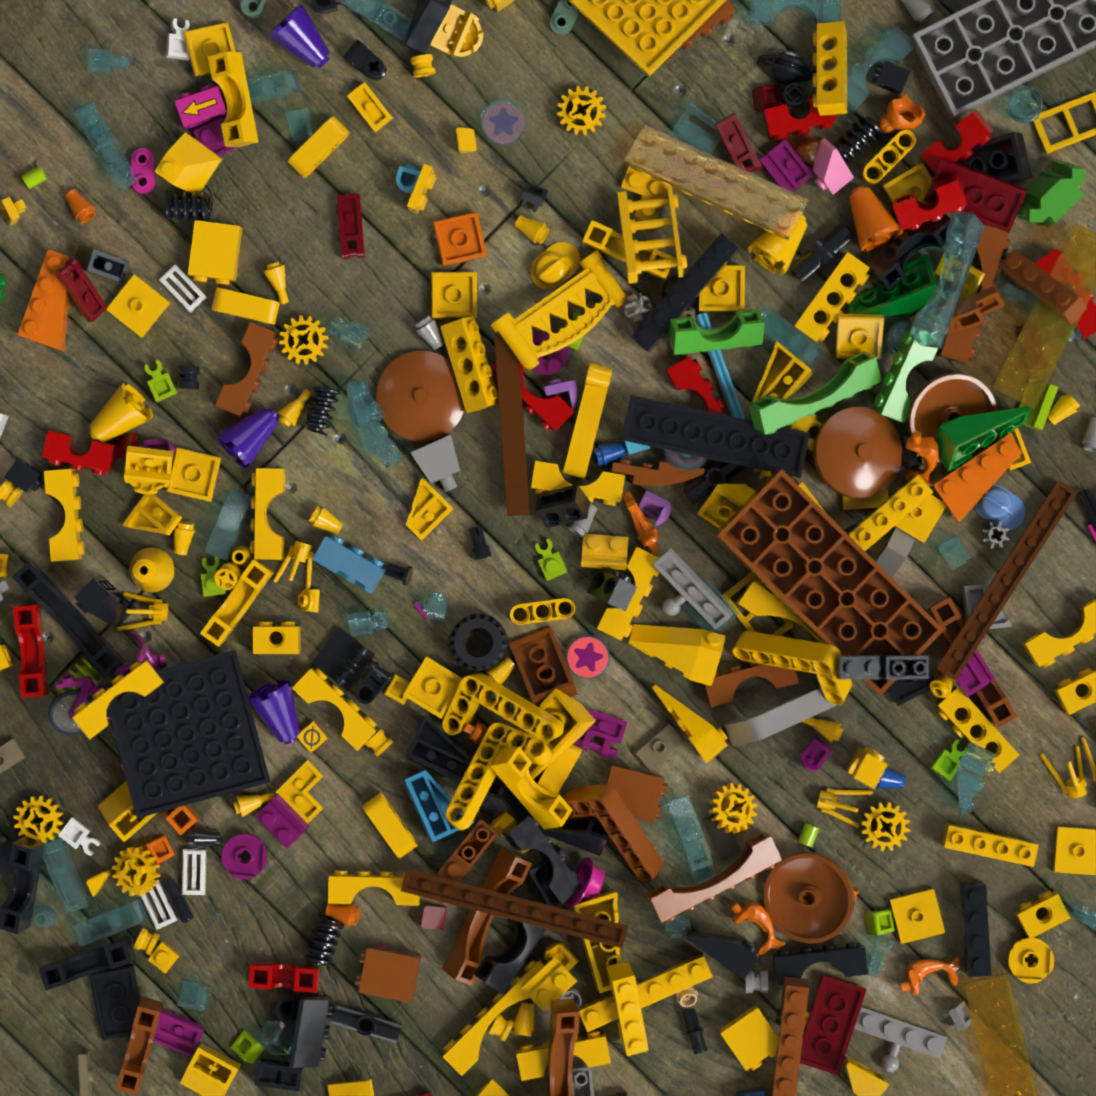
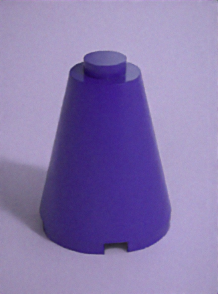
M301 4L268 34L271 39L313 68L315 66L321 68L330 60L327 56L330 51L306 9Z
M263 407L218 432L216 439L229 456L232 455L236 458L235 462L246 469L251 465L277 427V419L279 417L271 408L265 409Z
M288 678L277 680V685L267 683L250 693L248 699L279 742L290 744L297 740L300 731L292 685Z

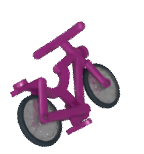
M130 631L129 636L138 647L136 655L138 661L143 663L147 660L155 671L161 670V667H167L164 653L153 655L144 638L137 631ZM136 662L116 669V675L122 674L125 677L131 672L129 667ZM71 674L63 675L60 677V681L56 682L57 689L72 686L80 688L79 690L62 692L53 699L48 711L49 721L53 728L61 734L68 736L80 735L84 732L72 718L76 715L74 710L84 702L86 705H89L94 701L89 694L94 695L102 688L95 686L91 676L74 678V675ZM107 708V712H106L107 720H111V719H110V715H109V711H108V708ZM110 721L112 733L114 734L113 726H112V723H111V721Z

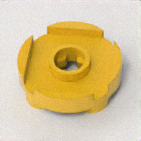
M1024 937L1012 944L1008 952L1007 962L1012 974L1025 983H1038L1051 973L1054 967V955L1049 946L1041 939ZM1029 954H1033V957L1037 958V961L1033 962L1032 966H1028V962L1025 961V957H1028Z

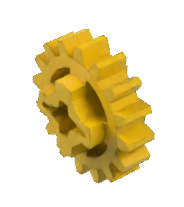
M577 86L576 92L568 89L569 96H561L564 104L558 103L557 105L558 108L562 109V111L557 113V116L564 118L560 122L561 126L567 124L566 131L569 132L571 129H574L575 136L579 134V131H582L584 136H587V130L595 133L594 126H602L599 119L606 118V115L601 113V111L606 110V105H600L603 97L596 98V90L589 93L588 86H586L584 91H581L579 86ZM580 96L587 97V98H589L590 100H589V101L580 100L579 97H580ZM571 101L573 108L572 111L569 112V114H567L566 109L569 102ZM579 106H581L582 109L588 108L586 109L585 116H583L581 113L578 115L576 114L578 112ZM597 108V115L595 119L592 120L590 116L591 111ZM572 122H583L585 126L575 125Z
M300 315L298 322L291 318L292 325L284 324L287 331L280 332L284 340L279 341V344L285 345L282 353L289 352L290 354L287 359L292 360L295 357L296 364H300L301 360H304L305 365H308L309 359L316 363L317 355L324 356L321 351L322 348L328 349L324 341L328 340L329 337L322 334L326 331V328L322 327L319 329L321 322L317 320L315 323H312L313 319L311 316L305 321L304 317ZM302 325L309 326L306 330L298 331L296 329L298 326ZM316 332L319 336L318 346L314 343V336ZM290 335L294 337L292 349L289 344ZM301 335L303 337H306L308 335L307 340L309 341V343L307 345H299L301 343V340L299 339ZM303 350L313 352L309 355H299Z
M733 783L719 787V791L712 794L715 799L709 801L713 805L709 813H714L715 815L711 820L719 822L717 825L718 829L725 827L724 831L726 833L732 831L734 834L740 832V830H747V825L749 826L754 823L751 818L757 816L753 808L758 806L757 804H752V800L755 797L754 795H747L749 792L748 788L741 790V784L734 786Z
M35 795L31 796L30 802L26 799L23 800L24 807H17L16 810L20 814L14 816V819L19 820V823L14 825V828L21 829L18 835L25 834L26 837L38 841L41 840L45 844L47 843V837L50 840H54V833L59 834L61 832L58 825L64 824V821L59 820V817L64 813L57 812L56 810L60 805L56 804L53 806V798L45 801L44 795H41L38 800ZM42 806L48 808L50 812L48 813L43 810ZM30 808L31 814L27 819H25V814L27 810ZM36 817H39V818L42 817V818H43V822H41V823L36 822V823H35L34 819H35ZM53 821L52 828L47 832L49 822ZM27 828H32L36 834L30 832Z
M878 802L877 809L871 805L870 810L872 812L870 814L864 812L867 820L861 821V824L866 826L865 829L861 830V833L868 834L865 841L870 842L872 840L871 846L876 848L877 845H880L881 851H884L885 846H888L889 850L893 851L894 844L901 847L900 840L907 841L908 839L904 833L911 831V829L905 826L910 823V820L903 818L907 813L905 811L899 813V805L891 808V802H887L886 807H883V804ZM888 811L894 813V815L887 817L883 816L881 812ZM875 818V828L871 831V822ZM880 818L886 823H891L889 824L891 835L884 829L880 830L883 827ZM900 822V831L897 835L895 833L896 825ZM885 836L888 837L890 841H880L877 838Z
M141 846L137 848L130 847L127 850L121 851V856L114 859L118 864L112 866V869L116 870L117 873L112 877L119 880L116 886L122 885V892L129 891V896H141L151 892L152 886L158 884L155 878L160 877V874L156 872L160 865L154 864L156 856L150 857V850L143 851Z

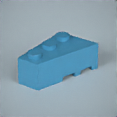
M332 534L331 538L325 536L312 560L346 578L349 582L362 587L366 592L373 593L386 571L382 567L384 563L374 557L369 560L362 556L364 551L353 545L351 549L343 545L344 540Z
M426 770L419 771L402 779L430 842H435L458 831L446 818V810L452 799ZM463 813L459 814L455 820L460 819Z

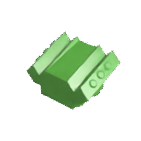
M1052 161V171H1041V176L1027 188V194L1017 217L1028 222H1043L1047 228L1052 226L1085 195L1079 188L1085 182V168L1067 161Z

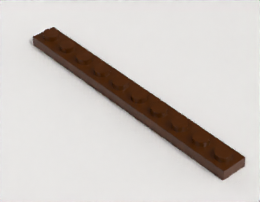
M1056 481L935 669L953 682L957 680L1075 498L1076 491L1061 481Z
M406 869L401 887V892L623 948L628 930V925Z

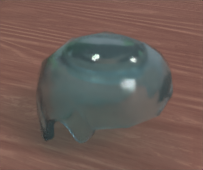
M1023 86L1012 92L1011 99L1008 102V111L1011 119L1018 123L1029 124L1038 119L1042 112L1043 100L1040 92L1035 88Z
M904 320L895 321L884 330L882 345L886 352L894 356L899 351L904 333L909 329L910 325L913 326L911 323Z

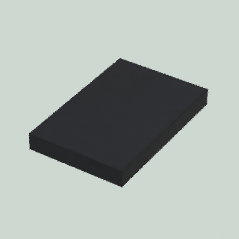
M135 965L89 974L102 1041L130 1036L141 1000Z

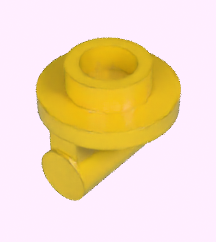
M302 590L297 600L302 611L319 612L320 590Z

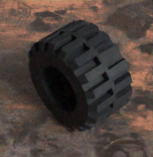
M483 613L471 614L461 619L454 626L450 636V649L452 650L453 657L460 665L470 670L481 671L493 667L502 659L507 647L506 632L502 624L494 617ZM481 628L491 635V649L484 655H474L466 648V636L473 629Z

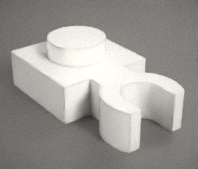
M176 18L172 20L171 30L174 34L169 33L167 35L166 58L186 61L190 59L183 34L189 29V20L183 22V28L177 26Z
M74 817L69 820L58 835L75 849L82 845L84 852L90 856L94 852L89 849V844L94 843L96 846L101 844L97 838L88 837L87 835L91 830Z

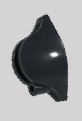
M787 50L758 56L756 63L773 80L784 85L813 80V73H815L799 55Z

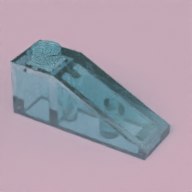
M767 307L761 314L765 322L764 334L775 343L776 341L810 369L824 354L816 342L770 307Z

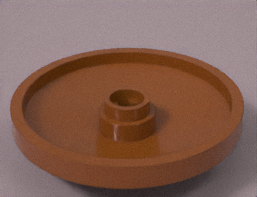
M413 351L401 355L386 367L379 379L376 391L379 413L386 425L405 439L418 442L436 440L452 431L463 417L465 407L451 361L440 354L430 351Z
M962 373L939 375L925 383L915 394L910 404L907 418L910 437H912L914 431L921 432V437H934V441L937 442L936 437L939 426L947 420L952 421L963 416L997 411V405L990 390L974 377ZM981 447L971 455L975 457L984 449ZM939 450V457L937 462L943 463L942 456Z
M866 407L846 408L832 414L819 428L813 447L814 463L821 479L834 492L849 498L874 496L890 486L899 472L902 462L900 437L893 424L879 412Z
M800 852L786 857L772 869L764 887V904L772 923L784 935L799 942L819 943L833 938L847 925L854 910V889L849 876L836 861L819 853Z

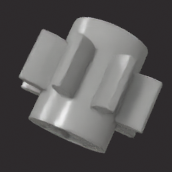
M641 293L626 297L628 302L624 304L623 309L629 319L637 322L649 316L648 312L651 311L652 304L648 297L642 296Z
M1001 521L996 526L992 522H988L990 528L988 530H981L983 533H986V538L982 542L989 541V548L991 549L995 543L1000 548H1003L1002 542L1010 540V538L1006 537L1005 533L1010 529L1001 528ZM993 529L1001 533L998 536V541L997 539H991Z

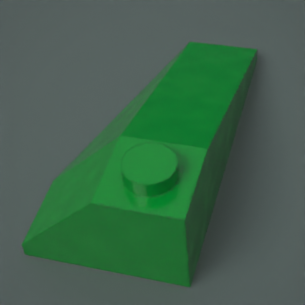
M926 254L907 262L905 266L906 277L889 291L883 285H879L877 288L868 289L856 297L849 305L847 304L849 313L882 314L884 317L924 311L945 302L928 255Z
M1025 406L981 413L943 422L939 426L936 441L945 469L950 471L973 458L971 455L973 452L981 447L984 450L987 449L997 436L1005 437L1027 421L1030 408Z

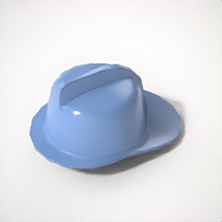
M993 484L974 506L977 513L987 521L992 522L993 525L996 526L1001 521V528L1003 529L1009 528L1012 530L1019 527L1026 516L1023 502L1016 495L996 484Z

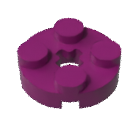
M551 329L553 333H558L557 330ZM542 330L532 334L533 344L536 346H540L542 341L549 339L548 333ZM569 345L553 352L547 358L544 356L539 357L537 360L540 364L535 366L533 370L544 375L553 374L561 370L568 362L570 356Z
M248 833L238 834L232 837L224 846L221 857L222 864L233 877L242 880L251 879L258 875L266 866L268 859L267 849L264 842L255 835ZM243 850H246L251 855V859H247L246 863L242 862V858L238 856L243 853Z

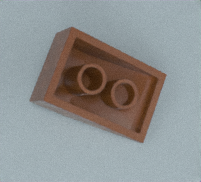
M551 627L509 643L534 705L539 707L554 689L560 690L569 697L578 695Z

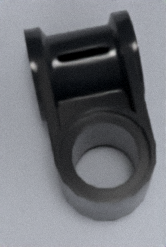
M358 39L343 56L350 64L358 70L360 69L372 80H381L386 75L387 69L383 61ZM371 66H378L380 70L372 72Z
M376 661L356 689V699L362 704L372 703L395 674L387 672ZM375 672L384 677V679L380 678ZM364 687H368L372 691V697L369 700H363L360 697V691Z

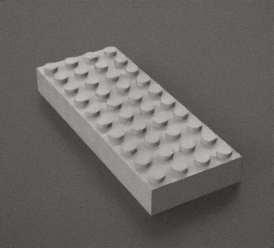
M980 0L913 34L911 41L952 120L1095 48L1096 0Z

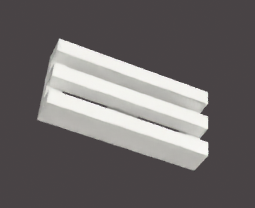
M176 264L159 279L190 313L207 298ZM175 271L200 296L198 299L173 275ZM169 277L190 298L193 304L189 305L166 279Z
M183 849L182 895H205L206 849ZM188 854H192V890H188ZM197 854H201L200 890H197Z
M159 879L156 880L158 882L156 888L169 913L170 919L167 918L153 888L154 886H152L150 894L163 920L162 923L159 922L146 893L141 895L156 930L178 920L172 906L169 905L170 901Z

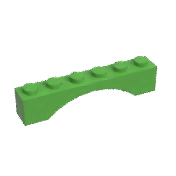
M864 351L846 359L831 380L808 395L790 399L767 395L749 403L754 428L765 435L772 434L785 425H792L805 416L814 415L820 409L832 407L842 399L851 398L855 393L871 389L875 384L882 382L877 358Z

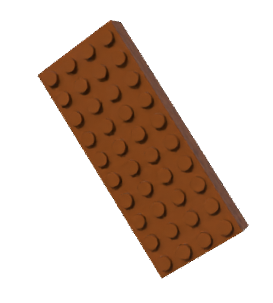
M777 469L714 534L824 644L835 646L840 650L842 656L920 655L944 630L782 469ZM896 679L861 680L875 694L881 696Z

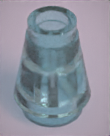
M41 906L35 912L34 922L39 927L49 928L57 920V913L51 906ZM40 915L45 917V922L42 921Z

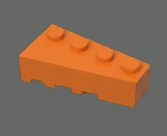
M48 249L18 335L65 352L70 294L64 284L56 278L55 272L60 267L63 268L65 262L71 257Z

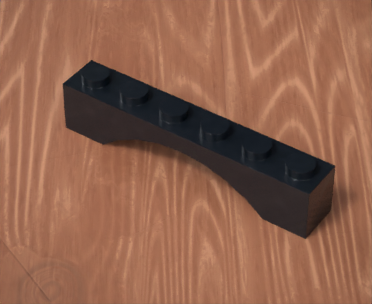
M721 233L630 337L647 352H651L669 331L670 319L679 318L702 290L728 265L740 249Z
M28 561L12 576L24 591L61 625L104 677L110 676L125 662V659L34 561Z
M494 779L479 808L480 811L496 817L504 812H507L514 819L520 815L532 816L506 784L497 779ZM594 816L567 818L562 827L543 829L541 825L538 827L542 834H546L548 837L601 856L609 837L598 818Z

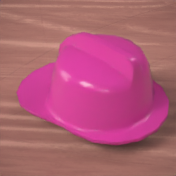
M590 857L583 859L577 869L578 882L582 887L567 899V906L569 908L576 906L582 898L592 899L597 897L602 890L605 873L594 866V862Z

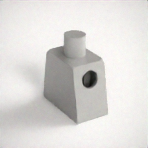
M451 435L411 452L431 484L440 481L445 492L458 487L453 474L460 472L461 469Z

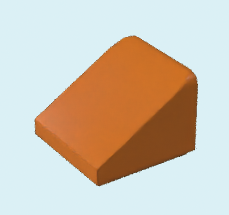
M165 835L142 846L143 851L150 850V857L156 856L154 864H159L175 855Z

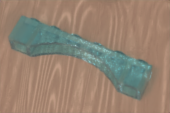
M957 212L952 214L946 231V255L940 281L930 301L917 313L910 331V335L922 347L942 348L985 227L974 213Z

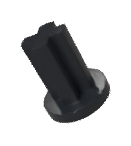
M390 563L387 565L385 575L401 580L402 584L407 586L412 578L413 567L408 566L406 569Z

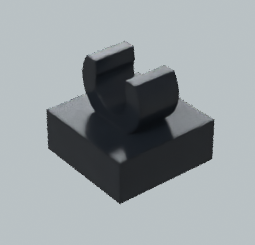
M527 182L520 197L523 200L521 207L524 208L527 202L534 204L533 212H536L539 206H542L548 190Z

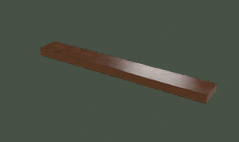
M500 333L494 334L507 516L530 515L520 361Z

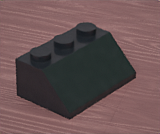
M304 992L301 996L289 1067H319L320 1061H325L327 1048H323L324 1039H328L330 1026L326 1024L328 1016L332 1017L334 1003H330L331 996Z

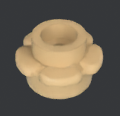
M689 987L678 992L676 1000L682 1007H691L697 1002L698 992L693 987Z

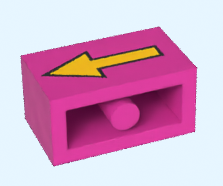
M205 86L200 89L201 92L193 95L192 92L179 96V100L175 101L183 127L186 130L227 115V107L218 86Z

